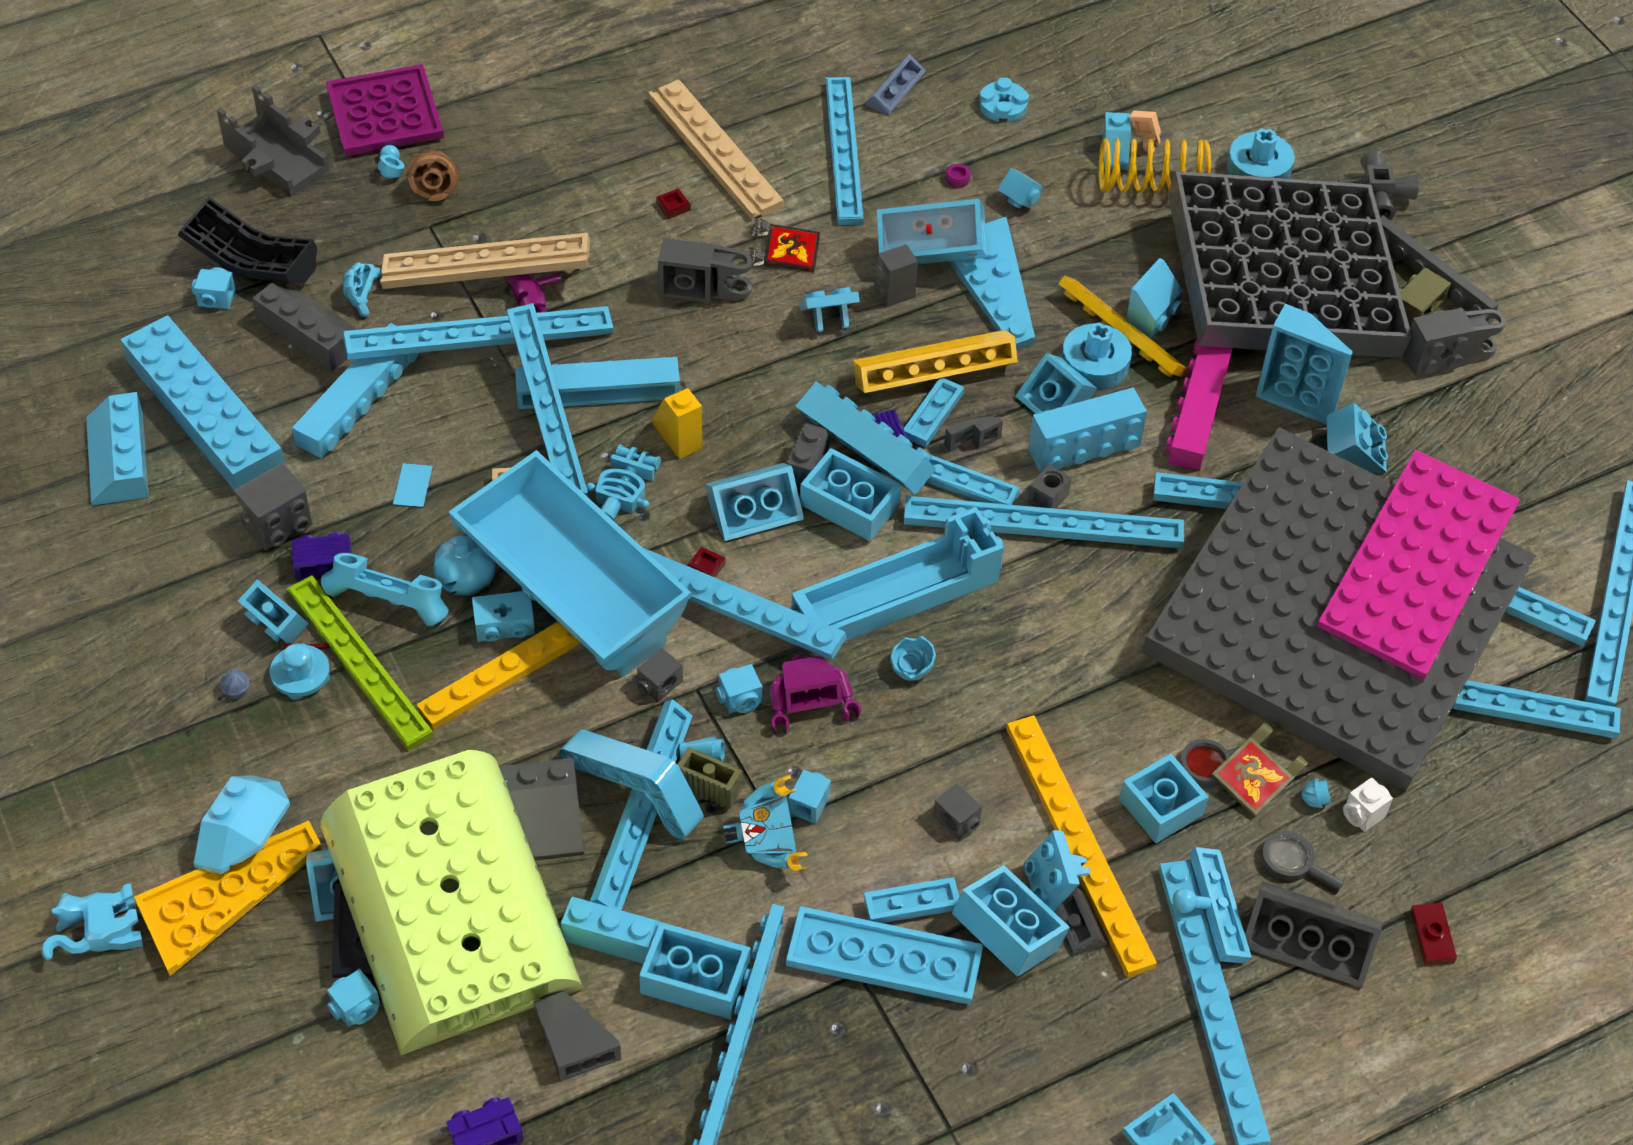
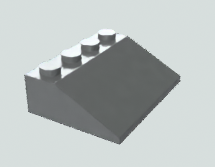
M574 758L499 766L534 860L584 855Z

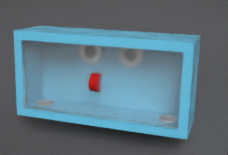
M980 199L877 209L879 253L907 244L917 259L918 264L987 257L985 213Z

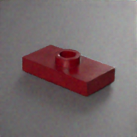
M1443 903L1412 905L1410 911L1424 965L1455 963L1457 955Z

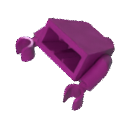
M802 654L795 655L791 661L782 664L783 673L776 676L770 687L772 712H775L771 724L775 735V726L779 723L786 725V734L789 732V719L784 715L786 710L789 714L841 704L843 700L845 705L841 715L844 721H849L850 714L848 710H853L857 719L861 712V705L857 701L852 700L854 694L845 671L829 664L823 656L807 658Z

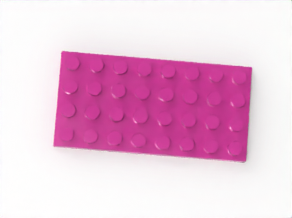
M1415 449L1319 619L1317 627L1424 680L1520 499Z

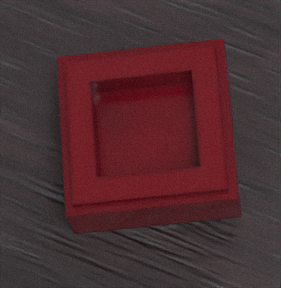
M679 188L656 197L657 205L668 219L691 211V204Z
M701 546L687 566L716 577L726 564V558Z

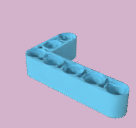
M580 729L559 750L562 759L574 758V767L577 770L647 793L667 831L679 840H684L704 818L703 812L681 769L672 759L584 729Z

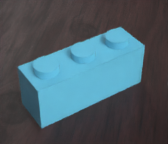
M571 897L561 921V929L564 939L568 943L644 964L661 921Z

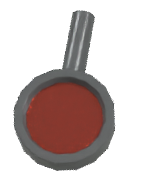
M1194 740L1183 749L1180 764L1200 787H1215L1219 783L1211 774L1239 747L1226 750L1224 746L1213 740Z

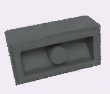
M1076 887L1054 911L1070 927L1065 937L1074 955L1107 945V941L1085 893Z

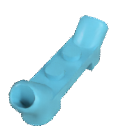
M340 553L335 555L333 569L321 577V586L330 596L335 597L348 589L363 592L368 597H379L389 600L394 605L412 607L426 626L432 627L447 617L449 609L440 598L442 584L438 580L419 575L413 582H408L366 569L368 558L355 554Z

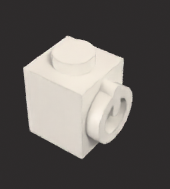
M1370 778L1350 792L1347 803L1343 806V812L1346 819L1353 826L1360 827L1365 832L1386 817L1393 797L1390 796V793L1384 786L1379 785L1373 778Z

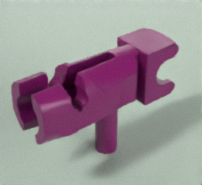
M559 272L535 278L533 273L504 276L508 286L511 287L518 306L533 303L536 313L546 312L545 293L541 289L544 286L561 282Z

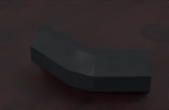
M209 196L178 233L180 238L217 264L245 278L305 284L316 270L317 246L313 239L272 236L256 230Z

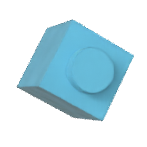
M803 769L794 786L796 791L789 796V812L791 815L816 824L830 797L831 780L820 773H812Z

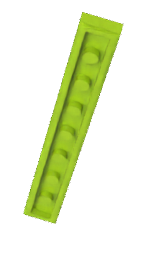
M311 575L287 588L288 595L324 642L329 645L330 650L404 747L410 751L433 738L432 729L315 578Z

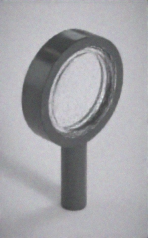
M1281 831L1271 835L1264 843L1261 853L1262 865L1275 879L1284 882H1296L1309 875L1337 892L1340 891L1344 884V881L1313 864L1315 859L1314 849L1310 842L1300 834Z

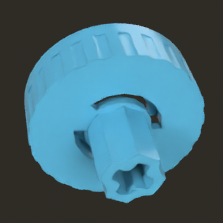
M1261 128L1256 132L1245 133L1233 141L1227 160V171L1229 175L1290 179L1295 159L1294 151L1273 130Z
M1099 322L1081 325L1073 329L1064 340L1061 358L1096 388L1107 389L1116 386L1127 376L1132 348L1129 340L1123 333Z

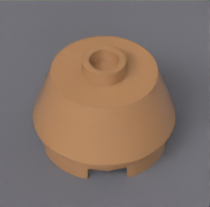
M436 150L426 151L412 160L407 171V179L413 192L428 198L429 201H439L446 198L454 191L459 179L458 170L453 161L446 154Z

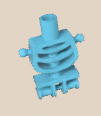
M619 444L616 453L612 454L610 458L611 469H607L600 474L597 485L588 483L586 488L588 491H596V502L603 504L601 510L613 521L619 510L633 513L639 505L646 509L649 507V502L644 500L645 482L643 479L653 482L655 470L657 471L661 464V457L651 456L648 451H643L639 455L637 454V448L632 447L628 449Z

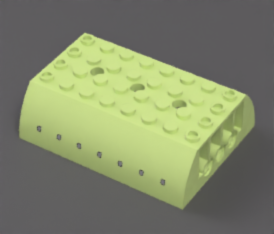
M466 750L349 789L326 809L321 819V829L401 1055L534 1007V1001L540 1000L546 994L551 995L565 991L569 995L583 990L501 770L492 755L477 750ZM425 822H434L438 826V830L433 835H424L420 831V827ZM446 879H455L459 883V888L453 893H447L441 889V883ZM467 937H476L481 945L476 951L470 952L462 947L463 940Z

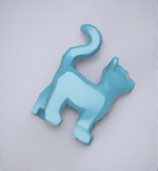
M131 883L123 885L121 891L117 893L96 892L85 897L72 896L69 893L62 894L56 907L52 909V914L58 920L55 926L56 930L59 932L84 920V938L79 942H75L68 936H51L42 944V956L46 960H51L53 949L57 946H61L71 954L142 947L141 932H132L131 926L138 922ZM127 911L125 916L115 918V915Z

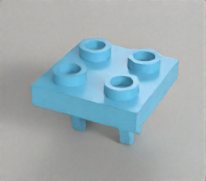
M850 287L832 290L831 295L825 296L824 291L805 294V299L799 301L800 311L813 310L816 332H823L821 308L838 306L841 327L846 329L849 328L847 305L860 302L858 291L851 292Z
M1053 830L1024 862L1025 874L1028 877L1032 892L1053 912L1080 884L1078 877H1084L1090 873L1089 868L1082 867L1087 862L1085 857L1070 854L1063 831Z
M1174 1093L1125 1126L1122 1132L1132 1145L1216 1144L1215 1140Z

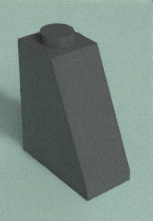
M565 991L551 995L546 994L540 1000L534 1001L535 1016L560 1082L621 1060V1046L618 1039Z

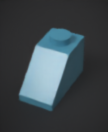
M1105 113L1102 140L1107 138L1110 143V169H1113L1114 144L1118 138L1120 140V170H1128L1131 121L1129 116L1131 113Z

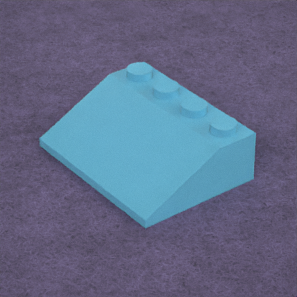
M1285 304L1272 328L1255 397L1327 425V415L1336 411L1352 351L1311 313Z

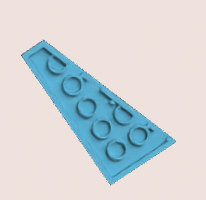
M1003 217L985 224L986 258L948 262L995 330H1006L1015 336L1016 350L1034 344L1035 334L1007 217Z

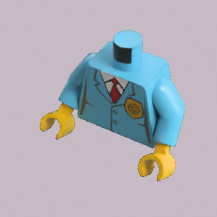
M786 775L775 782L759 786L744 800L743 809L739 810L741 823L723 826L726 844L744 841L746 853H751L755 861L773 868H789L793 871L807 870V866L802 867L799 864L800 856H808L806 852H796L787 795L794 793L796 788L791 790L786 788L785 780L792 778L790 775Z

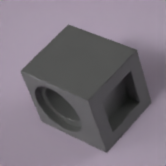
M1048 464L1030 484L1027 502L1035 507L1056 509L1069 495L1071 477L1062 470H1058Z
M663 648L637 668L638 688L644 695H650L657 702L683 682V665Z
M957 783L935 800L933 816L959 839L966 833L971 834L979 827L982 806Z

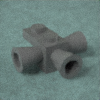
M1371 151L1361 157L1360 163L1365 172L1364 179H1338V182L1371 184L1380 217L1383 215L1389 220H1392L1396 215V210L1391 202L1392 195L1416 200L1418 196V176L1411 175L1395 178L1392 165H1385V155L1379 151Z

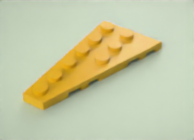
M309 821L270 837L260 851L244 861L230 866V869L223 874L196 869L134 897L169 976L178 971L306 864L307 853L322 851L321 843Z

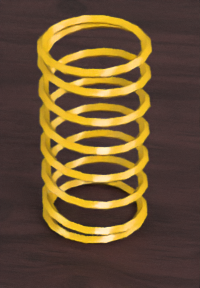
M1104 138L1101 143L1099 156L1100 190L1103 193H1109L1114 187L1115 180H1117L1120 191L1126 193L1131 186L1132 179L1138 193L1145 191L1149 181L1152 190L1156 194L1161 192L1165 181L1169 189L1171 185L1169 172L1170 141L1168 139L1164 141V165L1158 189L1156 188L1153 175V140H1148L1147 167L1141 188L1139 187L1136 169L1137 140L1134 138L1131 141L1130 169L1124 188L1120 173V140L1118 138L1115 140L1114 163L1109 183L1110 143L1107 138ZM1185 139L1181 141L1179 171L1186 172L1187 142ZM1200 139L1197 142V173H1202L1204 148L1206 152L1205 173L1211 172L1210 145L1206 139L1203 141ZM1104 156H1105V159H1106V161H1105V176H1104Z

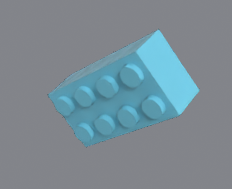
M1133 387L1034 414L1028 451L1041 473L1048 464L1059 470L1063 467L1082 464L1095 458L1107 457L1113 453L1132 450L1141 445L1147 410Z

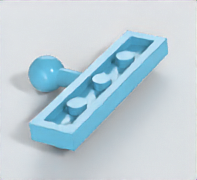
M1195 847L1189 853L1201 896H1196L1191 889L1181 888L1173 895V906L1181 913H1189L1195 908L1205 909L1219 961L1245 964L1252 957L1221 851Z

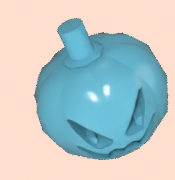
M463 535L452 537L440 545L436 551L433 574L447 592L453 595L472 596L489 587L493 581L496 562L470 537Z

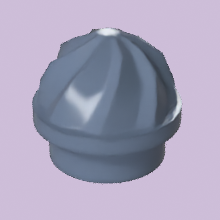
M238 669L228 670L220 680L222 693L231 699H239L245 696L250 686L249 677Z

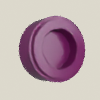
M953 164L947 168L945 180L951 187L963 188L970 183L971 171L967 166Z

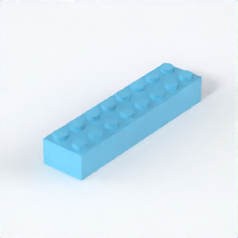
M168 315L120 339L128 364L233 490L281 463L285 465L281 447Z

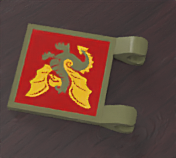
M1263 723L1249 739L1211 774L1254 817L1308 765V762L1302 756H1298L1285 769L1260 746L1273 731L1267 723Z

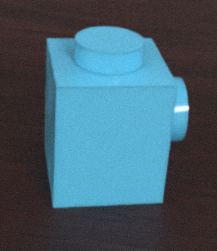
M1010 168L998 190L1009 197L1007 202L1020 209L1021 206L1031 208L1032 205L1036 204L1041 197V190L1044 186L1021 171Z

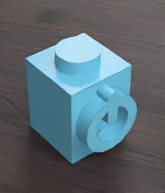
M214 267L210 270L200 269L198 278L194 279L192 283V294L196 295L198 306L221 309L230 308L236 291L232 272L219 267Z
M752 664L740 668H731L719 674V686L715 688L716 695L720 704L725 703L729 713L735 711L747 713L762 703V685Z
M360 969L348 977L338 979L327 990L330 1003L327 1004L329 1011L336 1020L342 1018L348 1027L369 1021L381 1006L377 990Z

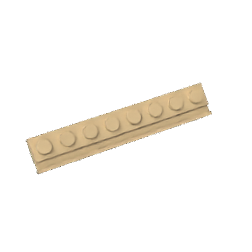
M680 80L658 88L657 92H648L650 102L752 221L759 215L763 217L783 208L784 200Z
M588 233L384 254L380 283L383 289L588 268L590 238Z

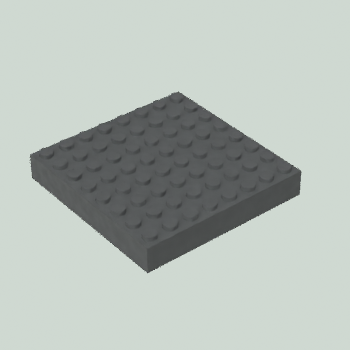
M1175 171L1168 190V198L1199 346L1267 350L1273 325L1284 305L1287 304L1311 313L1352 351V355L1402 358L1412 338L1371 184Z

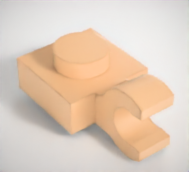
M1133 111L1129 117L1134 136L1142 137L1145 152H1147L1148 140L1152 139L1154 152V144H1160L1159 135L1161 133L1156 112Z

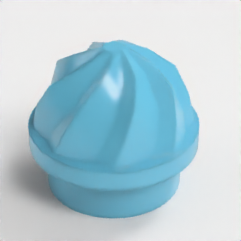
M1319 778L1308 782L1303 788L1301 795L1309 806L1323 808V805L1331 804L1327 780L1319 781Z

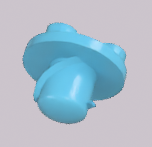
M304 643L292 644L273 659L270 666V676L273 685L278 691L288 695L290 699L299 700L304 696L317 692L329 682L330 666L327 657L318 648Z

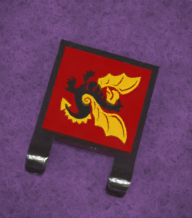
M753 218L751 235L755 237L768 235L765 253L753 247L747 249V253L752 258L751 267L769 265L815 272L820 232L770 224L761 218Z

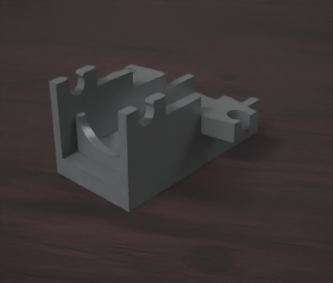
M255 84L252 86L257 117L241 128L238 127L236 118L233 116L227 118L225 110L221 107L217 109L224 147L242 160L245 170H248L250 167L253 176L263 175L289 196H292L329 171L327 156L310 144L321 133L320 125L315 123L312 126V121L309 117L292 123L291 117L274 105L272 96L268 93L262 95V89Z

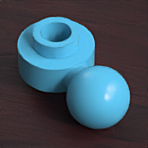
M386 145L381 149L380 160L377 164L381 175L389 179L400 177L405 167L404 163L399 160V150L393 145Z

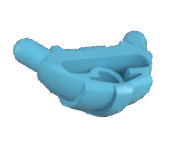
M358 262L343 276V294L352 306L357 309L359 315L366 318L369 316V309L366 305L368 303L367 296L371 290L373 280L382 278V268L374 267L373 264H361Z

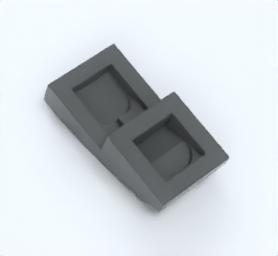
M983 417L948 426L945 429L944 446L951 452L973 442L979 449L1001 438L1003 420L1000 417Z

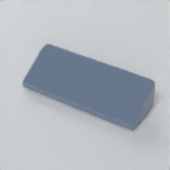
M908 54L864 104L889 115L926 70Z

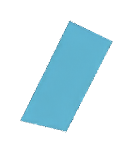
M403 463L393 504L423 507L433 466Z

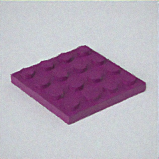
M423 64L326 81V88L345 157L381 150L386 145L399 147L444 138L443 128Z

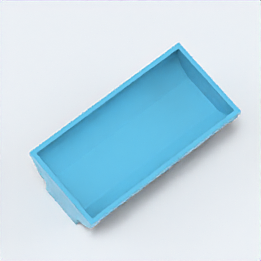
M537 450L448 512L452 524L460 532L470 537L522 587L523 592L530 599L537 601L596 657V661L604 669L615 670L622 677L626 676L666 645V633L680 618L688 603V599L691 598V592Z

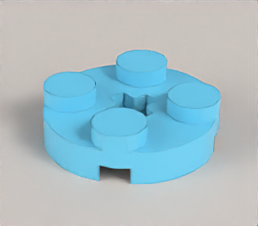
M1000 78L998 82L990 83L981 90L979 99L980 110L987 118L999 122V118L1007 119V122H1013L1026 114L1029 94L1021 86L1012 83L1009 78Z

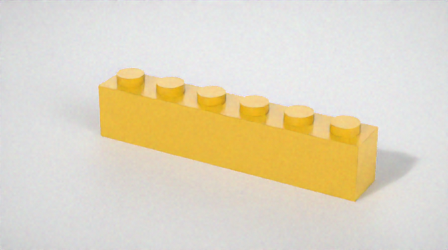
M1006 330L856 359L853 360L856 386L863 393L1017 363L1018 360L1015 336Z

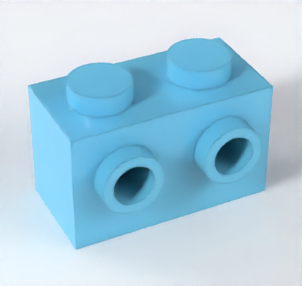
M258 579L238 600L247 609L244 615L257 626L260 622H263L267 626L264 632L277 643L280 639L286 643H292L309 624Z

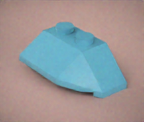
M231 776L201 820L194 858L195 868L223 874L230 869V866L244 861L263 848L290 806L289 799L279 781L257 776Z

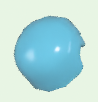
M923 636L919 638L905 637L892 649L890 656L893 671L908 681L923 679L932 671L936 659L933 644Z

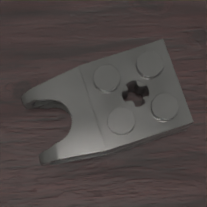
M663 238L658 258L659 297L711 303V299H744L750 295L752 283L741 274L747 273L751 269L752 258L747 252L709 243ZM736 259H742L746 261V264L740 266L734 265L732 262ZM734 285H744L746 289L736 291L732 287Z
M1463 308L1414 317L1410 327L1412 338L1403 355L1415 376L1432 374L1447 369H1456L1490 358L1497 349V344L1491 336L1500 333L1504 329L1506 319L1502 313L1493 309L1465 312ZM1494 318L1500 324L1491 325L1485 319ZM1483 343H1486L1491 349L1484 350L1481 349Z

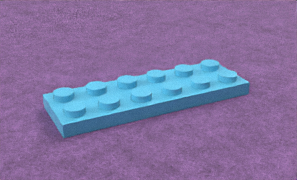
M800 906L786 958V966L971 1005L983 944Z

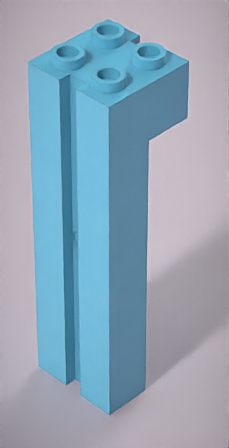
M977 507L946 518L944 536L792 593L791 609L845 631L847 637L845 641L999 582L1000 569H1002V554L1005 550L1004 544L999 536L996 537L993 531L990 532L991 525L988 518L982 516Z

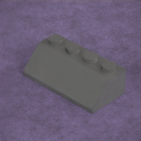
M271 283L252 298L258 321L329 370L333 371L347 360L343 331L358 329L297 287Z
M1262 881L1245 936L1251 951L1362 988L1382 930V921Z

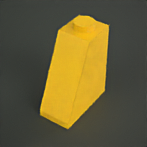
M689 388L664 398L652 418V424L678 459L702 449V405Z

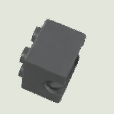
M283 463L234 490L236 500L248 516L247 518L244 513L240 514L244 528L265 551L282 545L287 538L297 532H304L313 524L306 489Z

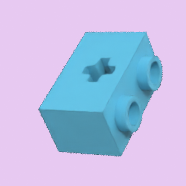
M523 591L472 597L477 642H492L498 639L523 638L535 635L531 599Z

